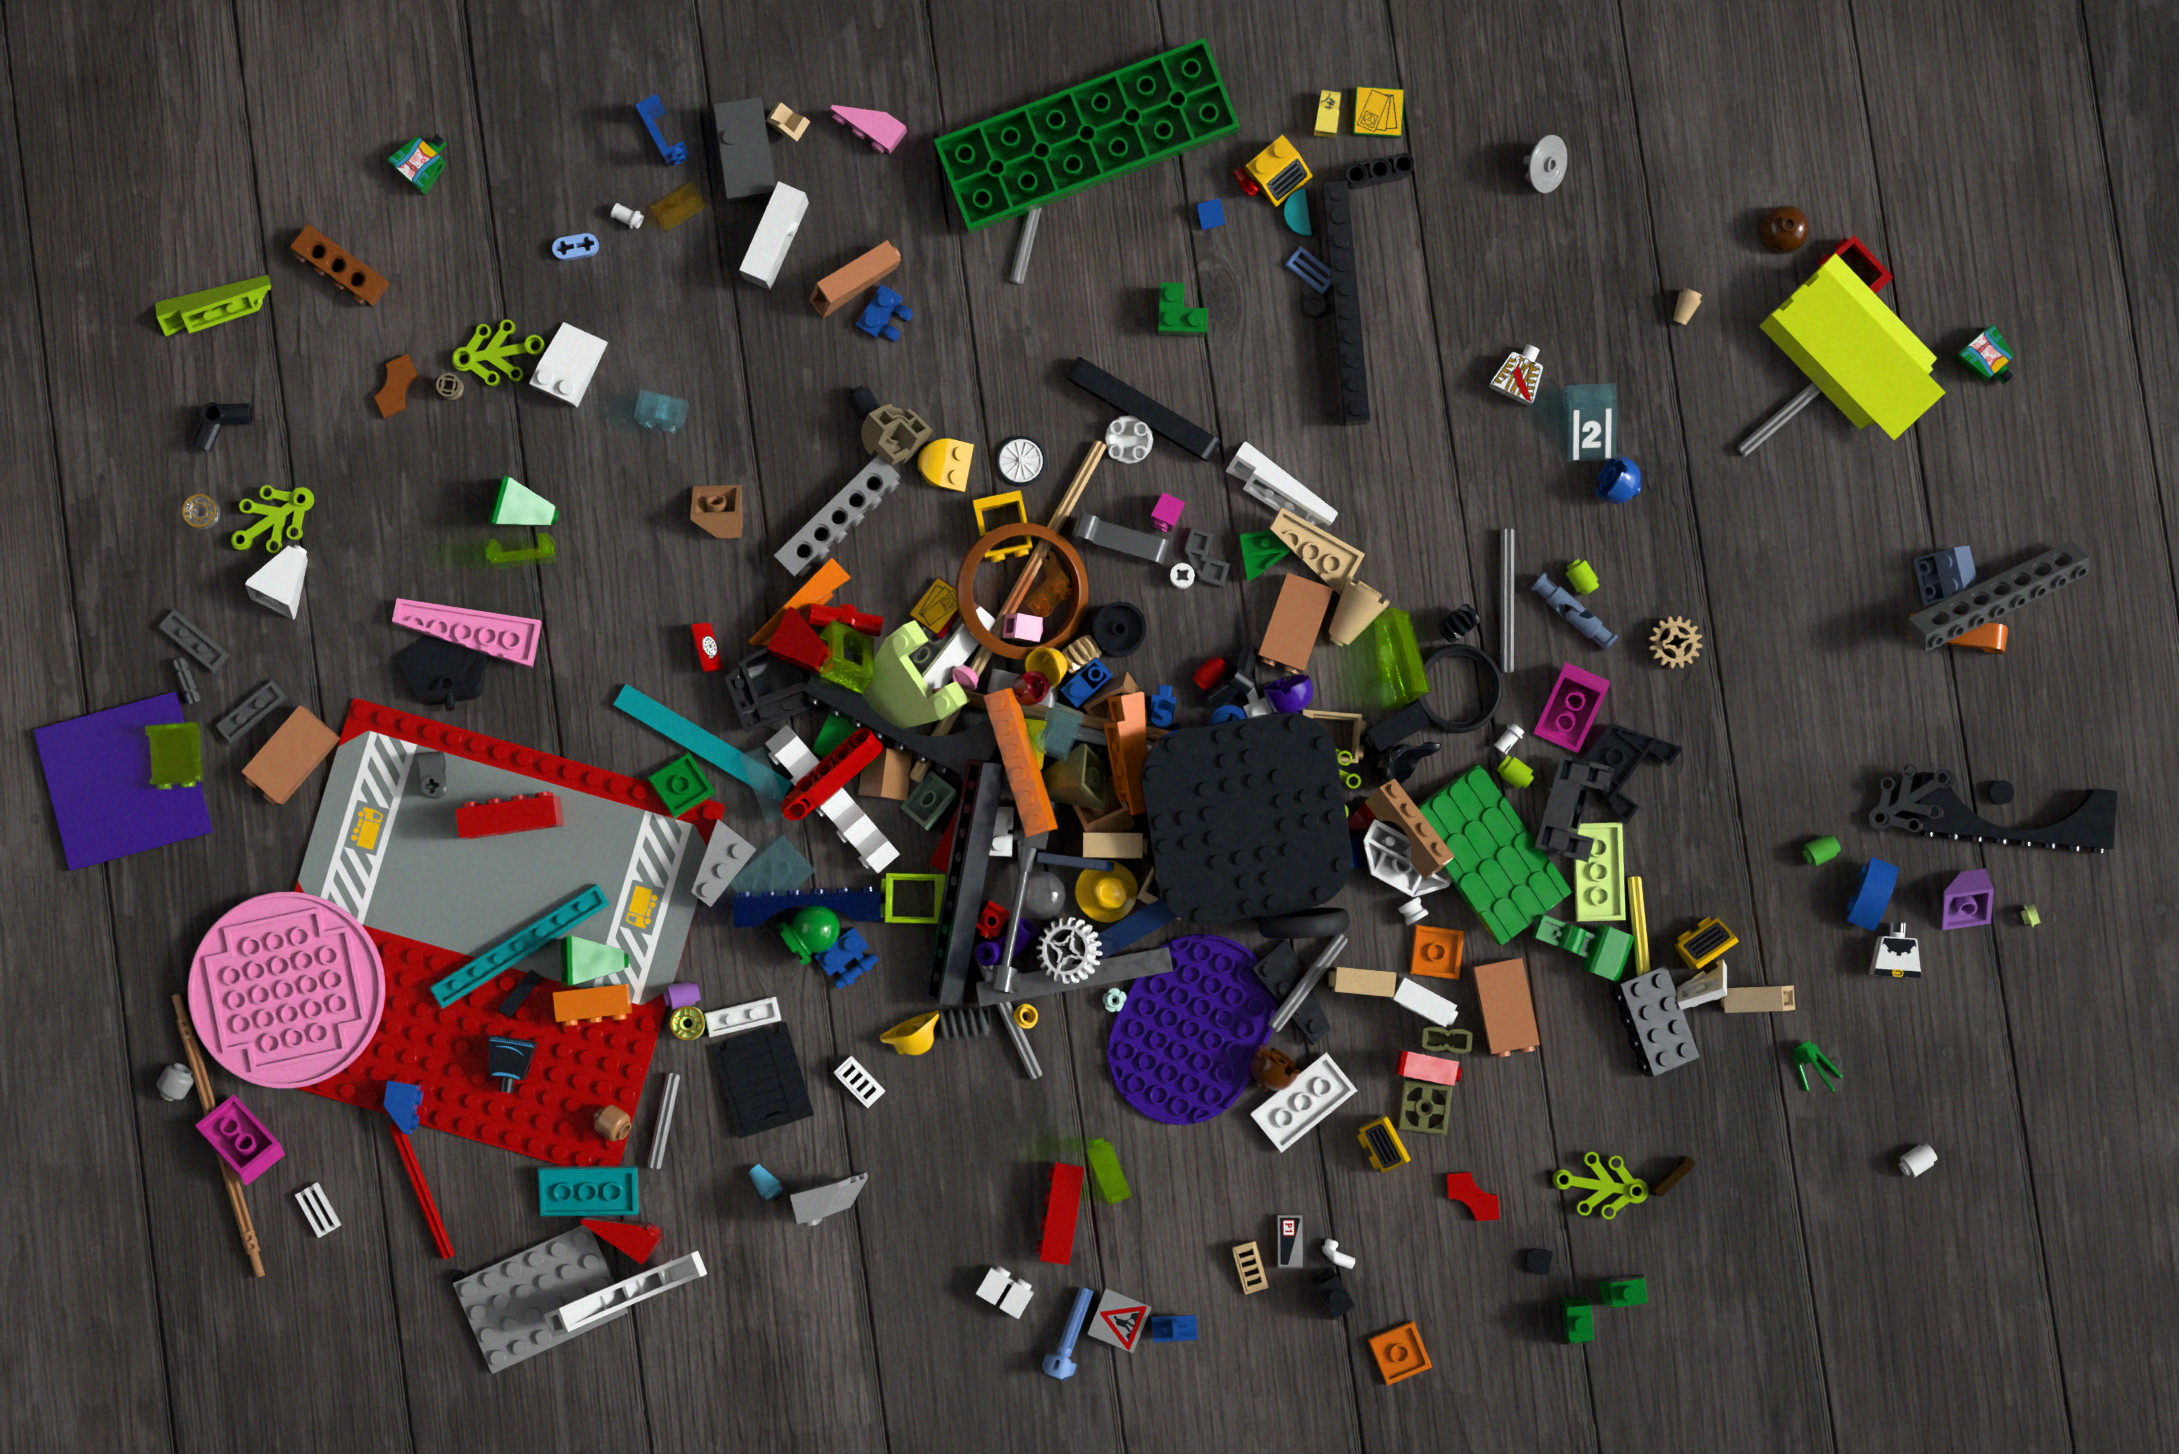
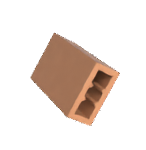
M1287 572L1257 656L1262 658L1261 663L1275 667V664L1285 666L1284 671L1298 675V672L1303 673L1305 671L1333 588Z
M299 705L241 771L247 776L244 780L255 789L260 787L265 792L263 797L273 805L276 802L283 805L341 738L306 707Z
M1522 958L1472 967L1489 1054H1495L1496 1058L1510 1056L1511 1050L1519 1049L1520 1053L1534 1051V1046L1540 1045Z

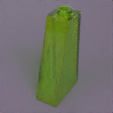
M1396 607L1384 610L1383 615L1374 619L1380 709L1397 710L1431 692L1408 610H1397Z

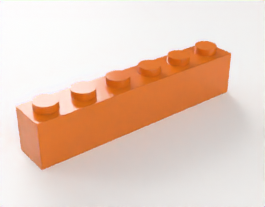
M1013 688L1003 689L983 696L1026 838L1058 829L1023 712Z

